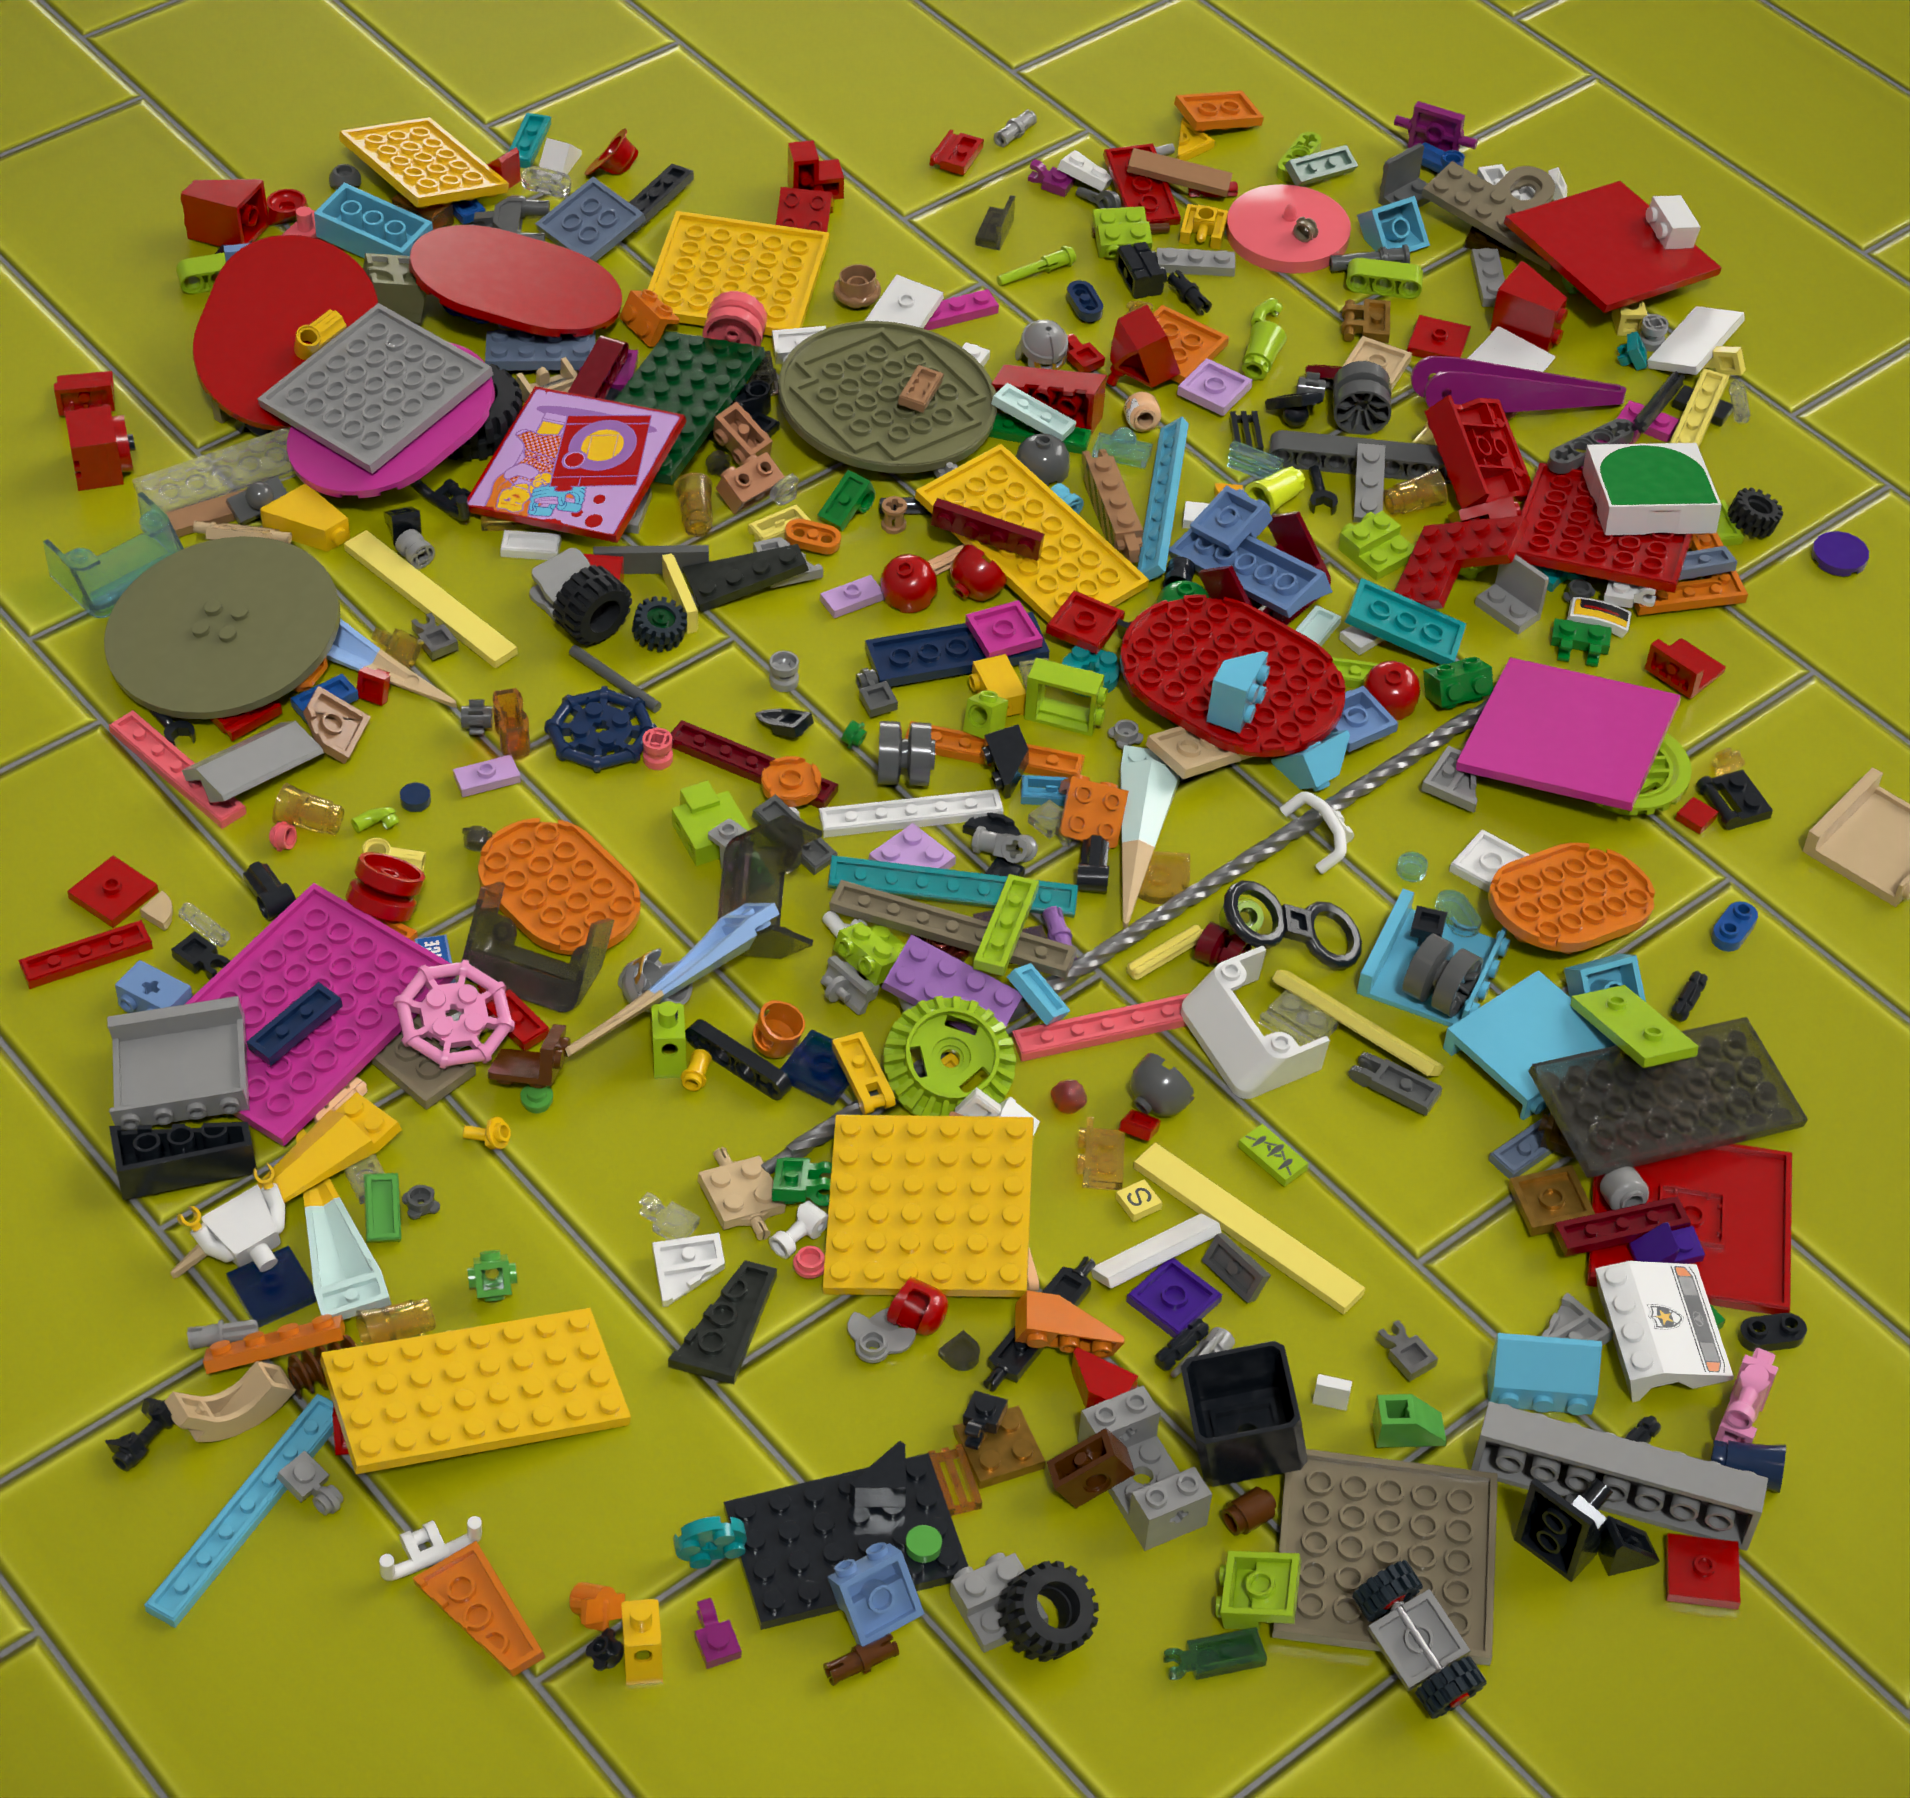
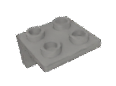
M1515 555L1512 563L1499 564L1495 584L1476 596L1475 605L1518 635L1540 620L1549 577Z

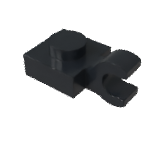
M974 1391L963 1415V1425L966 1426L965 1435H968L965 1447L978 1450L986 1432L997 1434L1008 1409V1399Z

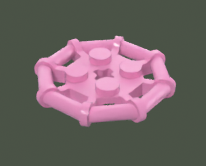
M464 959L463 962L430 967L422 965L418 967V973L401 995L394 998L393 1003L398 1011L403 1034L401 1041L404 1046H410L439 1064V1068L446 1069V1066L481 1061L486 1064L491 1061V1055L506 1035L512 1032L515 1027V1022L511 1019L505 993L507 987L504 982L494 980L469 964V960ZM459 976L457 983L438 985L434 980L437 978ZM466 977L488 991L482 994L478 993L474 986L464 984ZM426 985L429 992L423 1002L413 1001L421 988ZM493 999L498 1018L488 1016L486 1003ZM450 1010H457L462 1015L459 1016L458 1021H453L451 1016L446 1017L445 1014L449 1013ZM411 1012L420 1014L422 1028L418 1030L414 1028ZM486 1028L494 1030L484 1044L478 1040L479 1035ZM429 1037L432 1039L434 1037L440 1041L439 1044L444 1047L443 1051L425 1041L424 1038ZM470 1046L473 1049L449 1053L450 1048Z

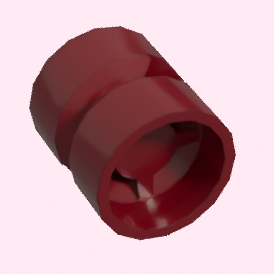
M1210 922L1203 930L1197 942L1194 957L1210 966L1215 963L1218 965L1225 960L1250 951L1252 946L1241 940L1235 933L1229 935L1227 928Z

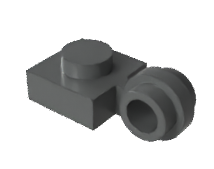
M864 668L860 670V673L856 674L859 698L870 718L898 710V701L887 681L879 683L874 669Z

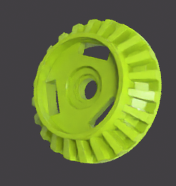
M1666 733L1632 811L1598 803L1596 805L1613 813L1634 816L1642 814L1651 815L1654 814L1655 809L1663 812L1669 809L1670 804L1676 805L1680 801L1681 796L1685 795L1691 779V763L1686 751L1676 739ZM1655 786L1658 788L1652 792L1644 793Z
M936 996L931 1000L918 1002L911 1009L908 1008L895 1021L884 1046L883 1069L895 1098L911 1114L915 1116H948L950 1112H955V1108L973 1091L964 1093L960 1087L981 1069L988 1077L976 1087L1000 1104L1009 1092L1014 1080L1016 1055L1014 1054L1012 1037L1008 1036L1006 1026L994 1017V1013L990 1009L985 1010L979 1006L978 1002L962 1000L960 996H953L952 998ZM951 1020L964 1023L975 1029L976 1034L972 1035L945 1026V1021ZM911 1049H920L926 1077L920 1078L917 1075L911 1057ZM946 1052L956 1054L959 1064L953 1068L946 1067L941 1061L942 1054Z

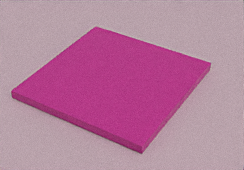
M1510 657L1456 762V770L1632 811L1680 704L1681 695Z

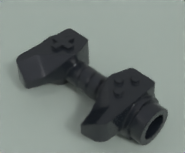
M144 1399L141 1411L150 1420V1423L138 1435L135 1432H131L118 1439L105 1441L110 1450L115 1453L112 1456L113 1462L123 1471H129L131 1467L134 1468L145 1456V1453L148 1451L146 1446L163 1428L170 1429L175 1424L171 1418L172 1413L164 1402L165 1400Z

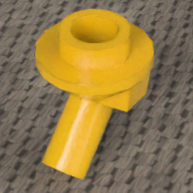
M497 1116L488 1120L486 1128L464 1125L462 1138L485 1141L484 1146L487 1148L499 1150L508 1145L511 1131L509 1125L501 1117Z

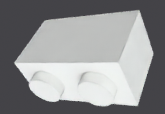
M1653 196L1650 206L1646 210L1645 218L1665 249L1693 248L1701 226L1682 196Z

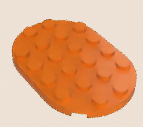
M540 818L517 821L503 827L492 835L481 850L478 876L483 892L532 942L545 950L566 955L598 954L625 939L638 922L641 902L639 887L635 879L589 833L577 825L559 819L558 823L540 822Z
M1565 843L1502 866L1493 877L1488 891V901L1495 919L1511 932L1518 941L1551 951L1572 954L1573 952L1583 951L1629 934L1644 926L1655 906L1653 899L1655 890L1647 875L1635 863L1623 855L1608 848L1606 853L1600 849H1590V844Z

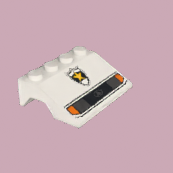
M1626 1261L1595 1268L1598 1293L1609 1328L1613 1330L1612 1338L1632 1402L1640 1401L1651 1388L1676 1382L1695 1389L1734 1380L1697 1264Z

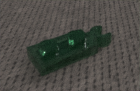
M1253 1627L1189 1640L1186 1642V1651L1178 1648H1170L1164 1651L1163 1661L1164 1663L1175 1661L1179 1664L1177 1667L1169 1668L1168 1677L1170 1680L1181 1679L1190 1671H1193L1195 1679L1199 1680L1266 1666L1267 1656L1258 1629Z

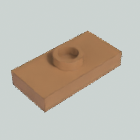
M918 365L901 392L898 404L924 413L941 385L944 374Z

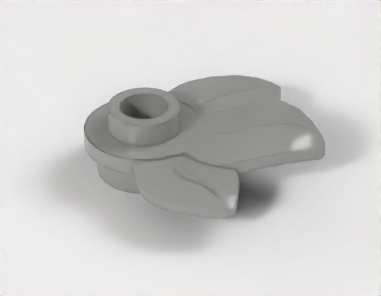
M889 1308L876 1313L870 1319L854 1312L848 1321V1333L856 1342V1354L861 1360L868 1363H878L883 1361L888 1354L906 1351L915 1340V1329L898 1328L897 1324L889 1323L887 1321Z

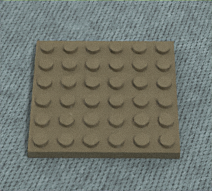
M1306 1449L1308 1461L1303 1468L1284 1473L1278 1553H1300L1301 1557L1295 1624L1273 1623L1272 1637L1382 1652L1367 1630L1368 1625L1373 1622L1367 1621L1352 1595L1355 1590L1359 1589L1358 1587L1361 1584L1366 1583V1580L1370 1577L1376 1576L1379 1571H1384L1388 1566L1406 1560L1423 1584V1588L1419 1590L1420 1592L1412 1597L1415 1598L1430 1589L1471 1650L1467 1656H1470L1475 1664L1490 1666L1493 1644L1498 1473Z

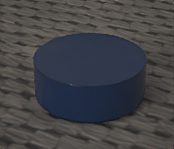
M418 782L405 785L400 791L402 807L411 812H419L428 808L431 803V793L428 786Z

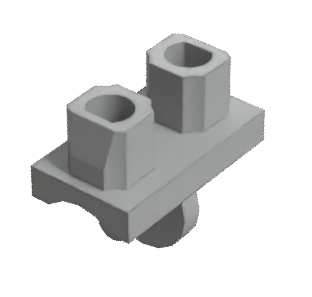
M836 955L829 957L828 969L821 979V983L826 987L825 997L831 1002L840 999L857 1015L864 1014L868 1003L876 999L880 986H875L868 979L864 980L861 978L859 972L848 962H843Z

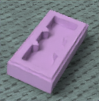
M871 575L820 593L821 603L833 618L884 600L881 587Z
M512 755L453 769V776L462 797L521 782L520 773Z

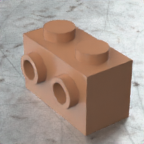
M737 402L715 416L714 438L721 446L725 445L738 465L741 466L744 460L754 454L758 457L767 452L770 456L773 441Z
M766 452L758 457L756 454L748 457L743 461L742 466L736 469L734 466L726 469L720 475L721 480L716 489L734 515L777 492L786 478Z

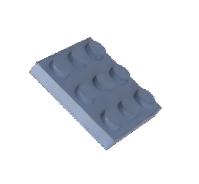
M592 177L535 224L539 232L545 233V236L558 246L578 252L596 262L644 223L646 219L644 213L595 177Z

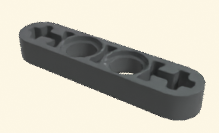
M1615 419L1552 449L1548 457V468L1554 473L1565 474L1583 466L1586 453L1578 452L1575 449L1586 451L1587 445L1629 444L1634 435L1633 423L1627 419ZM1596 440H1604L1608 443H1601Z

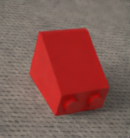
M194 180L181 192L180 201L183 206L184 225L186 226L188 239L219 247L222 244L226 246L246 244L251 241L254 242L269 227L263 180Z
M1521 261L1498 288L1490 331H1494L1499 326L1549 352L1554 345L1560 343L1564 331L1561 330V326L1568 314V310L1565 309L1567 297L1527 263Z

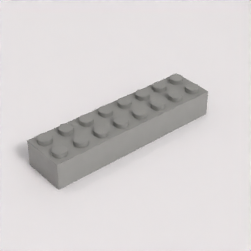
M1490 1401L1471 1470L1498 1473V1482L1529 1490L1531 1481L1536 1478L1562 1498H1565L1568 1494H1579L1582 1496L1597 1478L1613 1491V1494L1599 1510L1696 1537L1738 1541L1739 1549L1746 1551L1749 1548L1762 1514L1768 1483L1767 1477L1757 1475L1751 1471H1741L1723 1466L1715 1461L1701 1460L1687 1456L1682 1452H1672L1651 1446L1646 1442L1632 1441L1618 1437L1613 1433L1599 1432L1582 1427L1577 1423L1559 1421L1540 1413H1530L1513 1408L1507 1404H1498Z

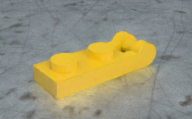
M863 1032L833 1039L832 1050L858 1100L862 1114L873 1113L875 1108L882 1106L885 1109L895 1106L894 1093ZM877 1090L879 1094L870 1096L869 1092Z

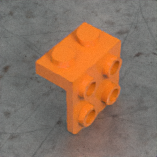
M1073 774L1071 777L1062 780L1059 793L1066 794L1059 828L1060 835L1081 842L1084 839L1090 838L1091 835L1102 836L1105 841L1109 842V849L1115 848L1119 841L1129 791L1119 789L1118 785L1110 782L1097 783L1089 781V777Z

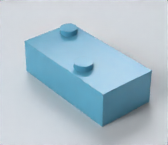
M345 182L314 212L316 237L362 258H365V253L410 256V251L415 241L433 230L431 221Z

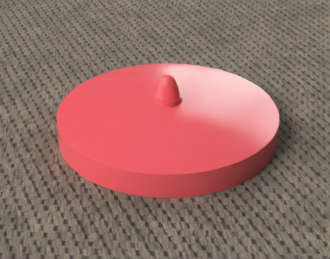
M1283 184L1259 187L1241 195L1231 205L1226 223L1228 242L1243 259L1270 271L1294 274L1318 271L1328 267L1330 255L1345 254L1351 232L1349 217L1335 200L1310 188ZM1305 217V219L1311 218L1314 220L1318 228V236L1308 242L1298 240L1293 232L1298 218Z

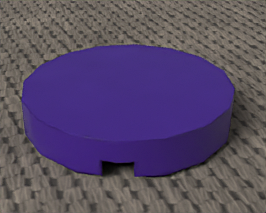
M1833 531L1818 536L1814 541L1812 558L1813 560L1816 559L1819 563L1818 567L1823 571L1844 577L1851 576L1853 572L1858 574L1864 570L1868 563L1869 550L1866 544L1858 537L1846 532Z

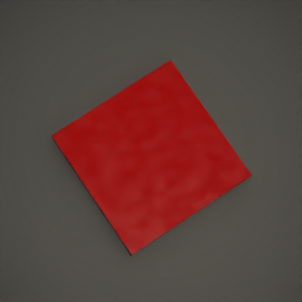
M1621 181L1506 215L1504 219V224L1604 313L1718 276L1722 269L1720 265L1695 244L1693 248L1665 249L1645 218L1649 205Z
M1597 1123L1595 1129L1591 1206L1595 1214L1612 1210L1600 1192L1601 1180L1605 1174L1618 1166L1633 1167L1648 1186L1649 1197L1646 1203L1678 1196L1691 1221L1690 1226L1694 1227L1705 1253L1703 1261L1691 1264H1697L1711 1305L1771 1315L1790 1313L1792 1152ZM1630 1243L1588 1252L1586 1286L1597 1287L1595 1268L1634 1261L1628 1247Z

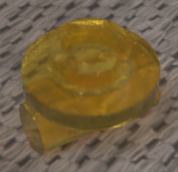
M1731 747L1715 754L1716 759L1711 762L1713 767L1716 768L1715 773L1717 776L1735 772L1745 765L1740 751H1733Z

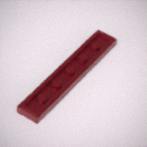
M683 720L671 732L673 749L758 784H761L764 768L766 770L770 766V762L776 759ZM821 777V791L808 804L816 808H826L838 793L839 784Z

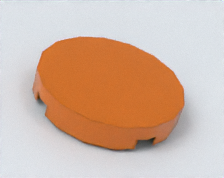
M798 756L777 758L770 762V766L766 770L764 768L762 771L761 789L768 799L776 794L788 807L802 806L814 800L821 791V773L815 764L812 763L811 765L805 762L804 758Z

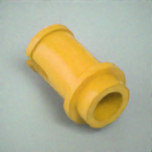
M694 1050L687 1069L681 1074L683 1086L690 1091H698L705 1086L707 1080L705 1074L712 1060L711 1054L706 1050Z

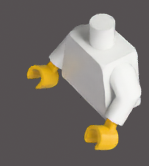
M266 1163L270 1174L265 1179L259 1178L256 1168L253 1169V1176L259 1183H262V1189L257 1184L202 1217L197 1207L188 1206L194 1214L191 1222L185 1221L182 1214L177 1215V1220L181 1225L190 1226L192 1229L191 1235L206 1255L225 1263L233 1261L238 1267H243L254 1261L260 1272L268 1271L277 1264L278 1260L271 1250L281 1243L279 1233L283 1231L285 1226V1204L278 1185L272 1182L275 1172L270 1164Z

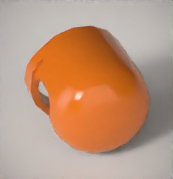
M772 1000L765 1003L758 1014V1020L752 1033L756 1049L766 1057L774 1059L789 1055L804 1032L805 1020L803 1014L798 1008L787 1002ZM769 1009L767 1015L764 1016V1012Z

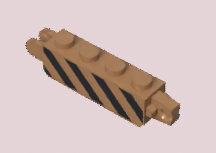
M1099 449L1097 458H1092L1089 451L1082 452L1085 488L1105 539L1121 554L1123 553L1124 557L1131 563L1139 562L1138 555L1143 544V529L1113 455L1109 456L1106 449Z

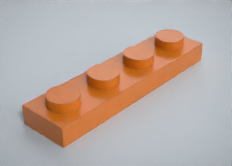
M325 1314L314 1318L312 1322L298 1326L297 1323H289L281 1326L278 1331L267 1334L261 1331L254 1332L245 1336L243 1340L231 1343L229 1340L218 1341L205 1351L203 1364L206 1374L341 1341L344 1339L346 1328L342 1315L332 1317L330 1314Z

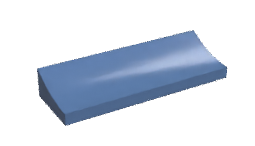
M1190 528L1169 548L1171 558L1181 556L1190 559L1196 567L1195 570L1198 572L1204 569L1232 565L1247 597L1288 618L1311 601L1332 593L1325 572L1250 535L1233 552H1230L1195 534Z

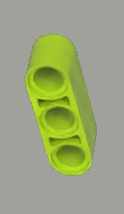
M225 254L205 255L180 261L176 266V271L182 290L188 294L211 291L220 270L226 263Z
M1355 258L1348 264L1346 286L1352 292L1414 299L1422 292L1423 270L1418 265L1368 258Z

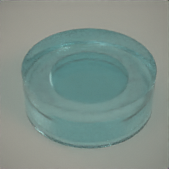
M1406 852L1398 858L1396 871L1404 880L1411 882L1420 881L1427 874L1428 861L1419 853Z

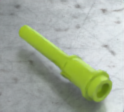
M1063 246L1060 251L1042 256L1040 261L997 276V282L1000 286L1043 270L1050 272L1065 265L1068 267L1072 266L1073 262L1076 261L1075 251L1072 247Z

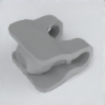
M569 548L532 569L531 576L537 585L530 589V599L538 607L545 610L554 621L555 618L552 613L554 610L553 603L557 599L558 591L562 589V585L570 579V576L578 573L584 567L588 568L591 566L587 558L577 548Z

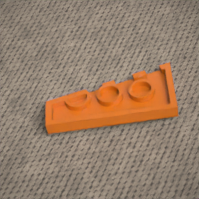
M477 1541L412 1578L418 1588L511 1676L518 1675L545 1658L542 1649Z

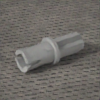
M219 1320L217 1324L188 1327L189 1348L191 1350L203 1348L222 1340H229L230 1342L243 1340L248 1334L259 1332L258 1323L256 1320H246L224 1324L223 1320Z

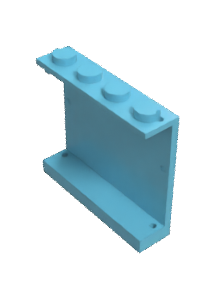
M1402 889L1361 971L1357 994L1450 1027L1480 1008V1004L1477 1003L1479 999L1485 1000L1491 984L1488 982L1489 977H1496L1501 961L1498 960V957H1505L1509 948L1510 939L1506 938L1508 930L1503 926L1502 930L1498 931L1495 939L1450 922H1445L1442 938L1454 944L1453 955L1464 948L1483 959L1480 976L1468 1000L1466 999L1461 1010L1455 1016L1450 1017L1432 1007V996L1426 1001L1421 1002L1402 990L1403 981L1410 962L1419 949V946H1417L1419 938L1410 936L1416 911L1411 909L1414 892Z

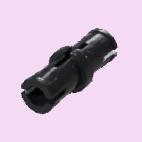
M1180 270L1175 271L1178 277L1172 272L1167 282L1180 294V299L1185 303H1189L1199 315H1204L1201 308L1205 313H1208L1212 303L1202 295L1199 287L1195 283H1191Z

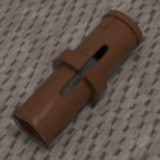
M888 1633L884 1637L863 1647L858 1644L852 1647L850 1653L831 1662L824 1663L823 1668L827 1678L832 1676L829 1682L834 1686L860 1672L867 1674L871 1672V1667L898 1656L899 1648L896 1641L891 1643L894 1637Z

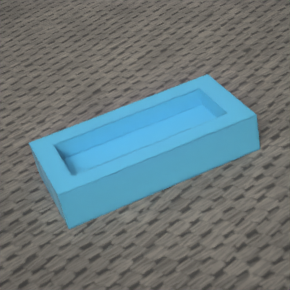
M1032 963L1014 969L1007 976L1009 981L1046 1025L1063 1019L1070 1012V1009Z

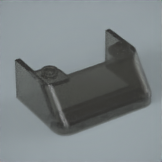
M781 815L729 841L723 858L718 920L745 903H775L780 913L770 920V926L756 932L757 936L750 949L738 956L781 959L813 946V939L795 933L789 928L780 927L784 875L792 872L801 864L802 845L822 837L823 831L789 816Z
M498 882L480 887L461 962H463V959L469 960V964L498 982H504L507 987L506 991L511 989L522 1000L558 1012H568L577 1008L602 968L614 919L607 918L591 923L586 944L574 950L569 964L515 946L517 936L516 925L510 918L498 914L505 884ZM466 977V980L476 984L475 982Z

